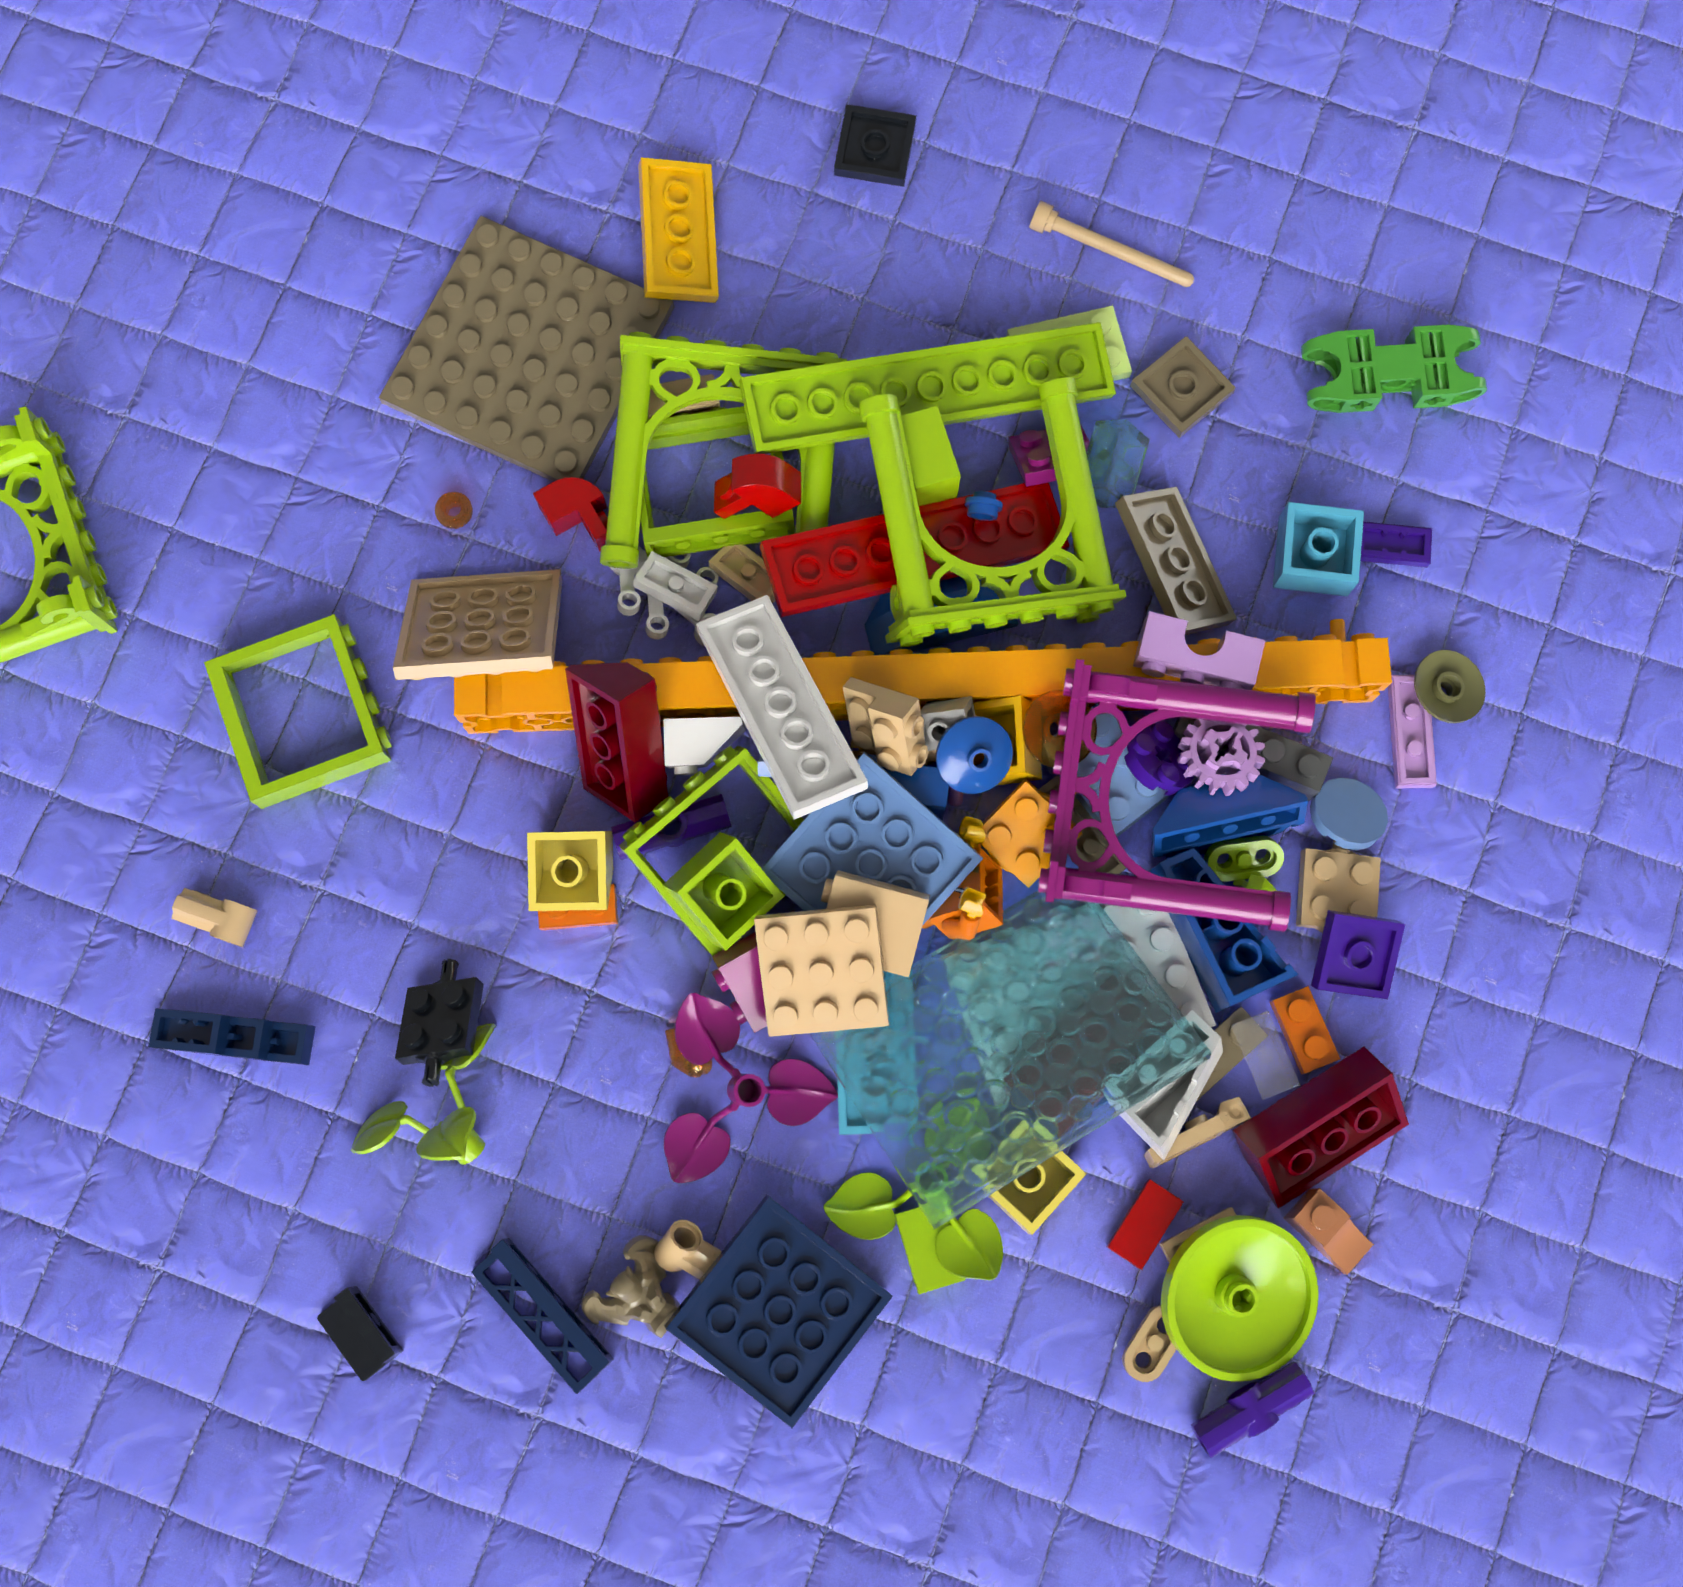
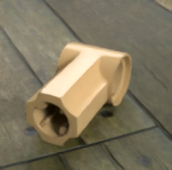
M184 888L174 901L171 919L210 932L209 935L243 947L258 911L228 899L221 901L195 890Z
M678 1220L671 1225L655 1246L654 1256L658 1265L670 1272L684 1270L700 1280L722 1251L703 1240L702 1232L693 1222Z

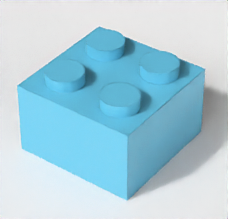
M1288 502L1278 520L1273 588L1348 596L1359 583L1364 511Z

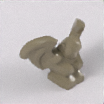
M638 1235L625 1245L623 1249L624 1258L635 1262L634 1270L632 1271L627 1266L625 1271L614 1278L609 1291L605 1293L610 1297L602 1298L595 1290L585 1294L581 1307L585 1316L592 1323L597 1325L599 1321L627 1326L629 1321L634 1319L644 1322L649 1331L660 1338L667 1332L664 1325L680 1306V1303L669 1292L664 1293L660 1286L662 1279L666 1278L667 1275L665 1269L658 1265L655 1260L654 1249L658 1244L656 1239L646 1235Z

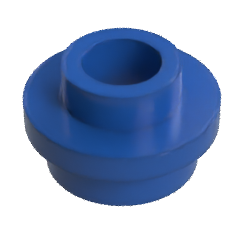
M975 491L973 496L965 498L964 505L968 508L967 516L974 519L996 520L998 512L1002 511L1003 503L996 500V494L991 492Z

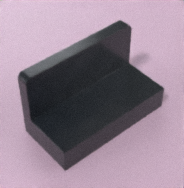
M357 1286L347 1287L334 1297L336 1302L320 1313L317 1320L360 1380L365 1381L404 1350Z

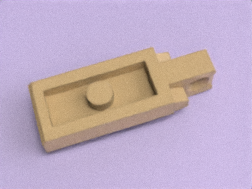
M1240 1097L1221 1102L1215 1117L1208 1120L1206 1115L1202 1114L1184 1124L1186 1131L1178 1134L1165 1160L1152 1148L1148 1149L1143 1156L1149 1167L1154 1169L1220 1136L1222 1133L1244 1123L1251 1117Z

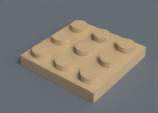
M876 904L758 915L754 918L769 1037L889 1026Z

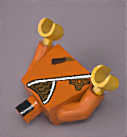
M965 816L959 827V836L965 839L964 841L983 857L982 861L922 926L923 929L935 925L949 939L972 940L978 932L1003 925L1002 868L981 848V843L984 842L986 837L985 831L982 829V820Z

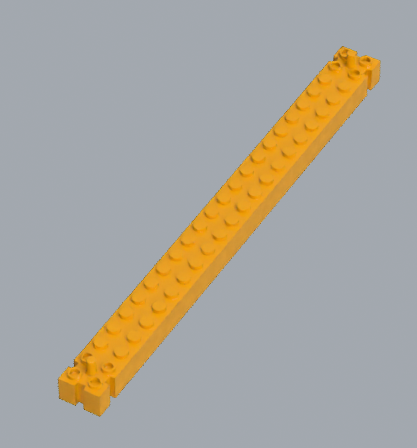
M1343 619L1331 620L1329 622L1330 634L1318 635L1313 637L1312 640L1298 641L1296 636L1277 637L1273 642H1265L1256 684L1252 690L1297 695L1298 692L1313 693L1316 696V704H1327L1329 701H1341L1342 703L1372 702L1380 695L1379 691H1384L1392 683L1388 638H1375V635L1372 633H1360L1351 636V641L1347 642L1345 621ZM1203 639L1198 641L1197 644H1187V646L1198 655L1209 656L1217 652L1220 639ZM1139 641L1124 642L1121 644V647H1105L1104 643L1092 642L1082 645V648L1067 649L1065 644H1050L1044 646L1042 650H1028V646L1013 645L1006 647L1005 651H990L988 647L977 646L968 648L967 652L951 653L949 648L930 649L927 654H913V651L909 649H897L891 651L890 655H874L873 651L861 650L851 653V656L836 657V654L833 652H818L813 654L811 658H802L835 721H849L843 686L850 677L919 698L920 710L928 701L972 696L974 703L1021 695L1037 704L1038 714L1061 713V711L1069 712L1071 696H1063L1065 674L1067 668L1074 669L1076 659L1084 660V665H1092L1091 671L1180 682L1178 677L1166 674L1164 677H1153L1144 674L1141 671L1142 668L1134 667L1133 664ZM710 656L699 657L696 662H682V659L676 657L661 658L659 663H643V660L635 658L620 661V663L628 662L655 678L658 711L661 718L660 727H664L663 719L740 717ZM586 660L581 662V664L605 663L601 660ZM554 661L553 669H545L539 672L517 671L504 672L498 675L475 674L454 678V716L460 723H463V727L468 734L499 733V730H513V732L574 730L565 668L568 666L564 662ZM1086 702L1085 712L1096 703ZM1116 706L1120 711L1145 710Z

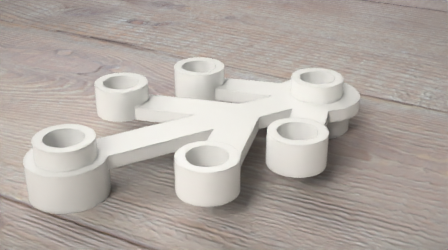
M639 545L638 567L631 569L610 567L620 579V594L618 596L617 608L620 613L626 616L635 615L640 609L641 598L635 591V587H633V580L648 557L646 550H642ZM691 553L683 554L685 558L682 560H678L673 556L664 558L686 568L689 564ZM702 567L698 570L697 575L709 577L713 580L712 583L717 585L719 575L710 567ZM647 594L648 618L645 631L650 638L659 640L667 635L669 621L664 616L663 602ZM630 599L635 602V605L626 606L623 601ZM678 611L683 617H685L689 622H691L695 626V640L700 645L705 646L697 632L696 623L713 617L716 614L704 613L700 621H697L692 617ZM659 623L664 628L655 630L651 627V624Z

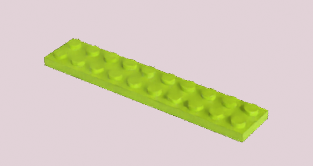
M1101 322L741 377L739 381L754 454H768L869 437L867 424L862 421L859 403L869 397L883 394L897 396L901 416L938 405L944 425L1041 410L1042 406L1038 387L1047 381L1057 378L1070 377L1075 379L1078 396L1075 398L1076 404L1109 399L1116 394Z

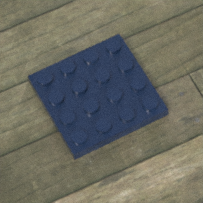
M766 1195L664 1326L671 1334L789 1427L793 1428L893 1296L770 1196Z

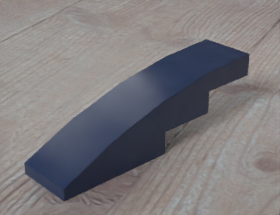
M155 1008L148 1047L309 1065L316 1026L233 1017L223 1014Z

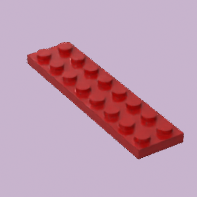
M1049 482L1027 487L1025 483L986 491L996 494V500L1003 503L1002 511L998 512L997 519L992 521L978 520L967 516L968 508L964 505L965 498L971 497L974 494L918 506L926 529L943 549L963 561L986 567H1002L1033 559L1047 548L1053 540L1060 523V515ZM884 514L761 541L760 550L780 617L889 593L891 587L897 585ZM1068 539L1061 547V549L1066 551L1070 547ZM923 551L928 578H930L941 566ZM948 571L941 576L940 581L959 576Z

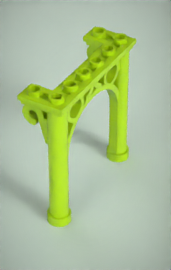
M631 332L629 336L620 335L622 373L606 542L601 547L600 563L605 566L623 569L638 567V545L647 452L654 433L668 417L682 408L699 402L727 400L743 403L739 383L742 377L740 373L758 375L847 361V359L838 358L837 354L831 352H819L816 356L801 354L800 350L794 348H782L779 352L768 351L757 344H744L742 348L731 347L719 340H706L704 344L689 342V339L682 336H669L666 340L652 338L650 334L644 332ZM697 368L724 371L720 377L706 381V388H700V374ZM668 371L684 372L692 379V386L689 390L676 397L661 386L659 382L660 377ZM730 382H732V384H733L734 387H727V386L729 385ZM653 389L655 395L666 404L659 408L648 421L650 390ZM835 443L797 449L801 472V504L797 505L795 533L828 526Z
M1057 378L1047 381L1038 387L1061 501V518L1057 532L1047 548L1038 556L1026 562L1007 567H986L968 563L947 552L932 538L922 521L918 507L897 396L892 394L877 395L864 399L859 403L862 421L867 424L897 579V585H893L890 591V606L895 622L888 627L889 633L885 636L886 643L900 642V647H910L923 643V638L935 634L936 629L948 628L949 633H960L972 629L971 625L984 623L985 628L990 629L1007 625L1008 620L1020 619L1021 624H1029L1044 619L1043 615L1056 614L1057 619L1063 620L1076 618L1078 624L1089 623L1100 619L1099 614L1113 611L1114 605L1127 597L1126 591L1120 590L1119 583L1113 584L1075 400L1078 396V391L1074 378ZM1070 532L1073 539L1074 554L1061 549ZM923 551L941 566L930 578H928ZM1050 559L1067 566L1066 584L1054 585L1047 580L1044 568ZM951 571L962 577L967 584L966 596L956 598L945 596L939 587L941 576ZM1032 577L1035 587L1041 593L1019 596L1021 584ZM1011 578H1013V579L1010 580L1008 583L1005 581L1006 579H1011ZM980 587H988L999 597V599L972 602L977 597Z
M26 406L18 408L20 414L14 416L17 426H0V479L8 476L5 489H0V502L11 507L24 522L34 548L35 568L32 584L23 604L11 618L0 625V663L95 629L100 632L107 631L110 634L118 632L114 619L118 617V612L112 599L106 596L103 585L107 584V578L102 566L95 562L93 552L97 551V546L90 531L85 530L82 521L83 518H86V511L81 500L75 497L72 486L76 485L74 474L69 465L64 464L62 453L66 452L63 440L57 431L52 432L43 417H36ZM28 478H38L39 485L41 486V493L38 499L32 503L19 501L18 494L23 481ZM53 505L58 523H46L39 514L45 512ZM63 543H65L71 566L56 560L58 548ZM60 573L68 574L69 581L71 582V584L67 585L69 594L50 597L46 591L51 579ZM38 611L39 616L33 618V616Z

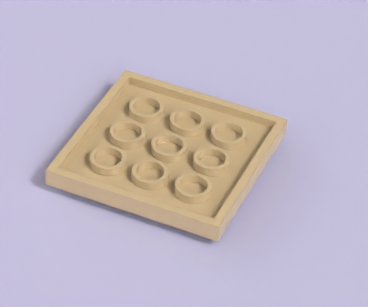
M561 569L412 579L393 663L395 679L422 680L446 676L458 678L475 674L498 675L504 672H539L545 669H553L563 582Z

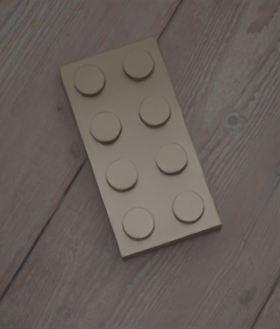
M1177 487L1125 495L1115 502L1164 615L1187 620L1185 635L1227 626L1237 619Z

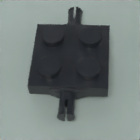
M453 959L442 961L441 976L438 982L407 988L395 1059L402 1065L425 1064L422 1084L430 1087L439 1085L442 1064L455 1057L473 1055L484 984L477 977L456 980L459 963Z

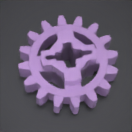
M1196 719L1194 725L1189 724L1183 733L1185 737H1182L1177 747L1185 751L1179 756L1178 763L1188 764L1189 766L1183 775L1185 778L1195 775L1198 779L1194 787L1197 789L1204 783L1209 785V795H1214L1218 788H1222L1225 796H1230L1235 787L1240 792L1244 791L1249 785L1248 781H1255L1260 774L1257 769H1260L1265 763V758L1258 755L1265 748V744L1254 741V738L1259 733L1258 729L1248 731L1245 728V724ZM1227 745L1228 748L1224 752V757L1221 756L1218 761H1215L1218 750H1222Z

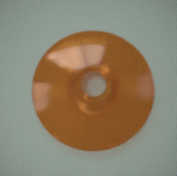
M1063 690L1049 691L1037 697L1028 707L1022 725L1024 742L1030 754L1038 762L1054 768L1056 750L1064 751L1065 735L1057 734L1054 737L1050 733V725L1053 722L1059 726L1061 711L1069 712L1071 696H1063ZM1087 702L1085 715H1087L1091 710V707ZM1096 718L1092 721V730L1090 732L1093 743H1095L1097 736ZM1081 741L1079 763L1090 753L1083 741Z

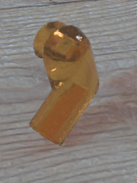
M675 1028L665 1031L670 1061L676 1069L689 1077L695 1078L706 1075L711 1071L712 1060L703 1065L692 1064L682 1056L677 1047Z

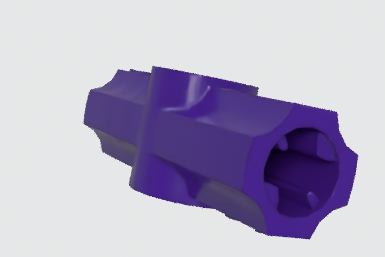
M722 794L693 802L674 818L682 823L678 833L666 835L661 829L638 850L641 854L667 846L678 847L687 840L732 827ZM655 814L643 817L636 822L629 821L611 827L621 860L628 858L619 847L625 841L622 837L623 834L638 822L644 825Z
M1293 1361L1261 1382L1255 1381L1239 1388L1226 1398L1227 1403L1196 1420L1190 1426L1208 1456L1212 1458L1246 1436L1251 1438L1268 1430L1279 1421L1278 1416L1296 1407L1304 1400L1309 1399L1315 1392L1305 1373Z

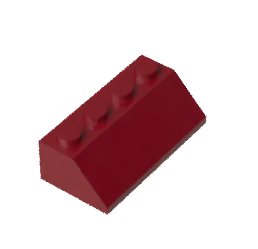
M628 662L570 665L565 668L583 789L633 822H636L668 797L667 774L663 754L664 746L660 728L661 718L658 711L655 678Z
M1362 1047L1325 1072L1312 1078L1292 1093L1279 1099L1256 1116L1245 1121L1235 1128L1233 1133L1243 1157L1272 1202L1279 1209L1408 1126L1409 1123L1393 1073L1370 1051Z

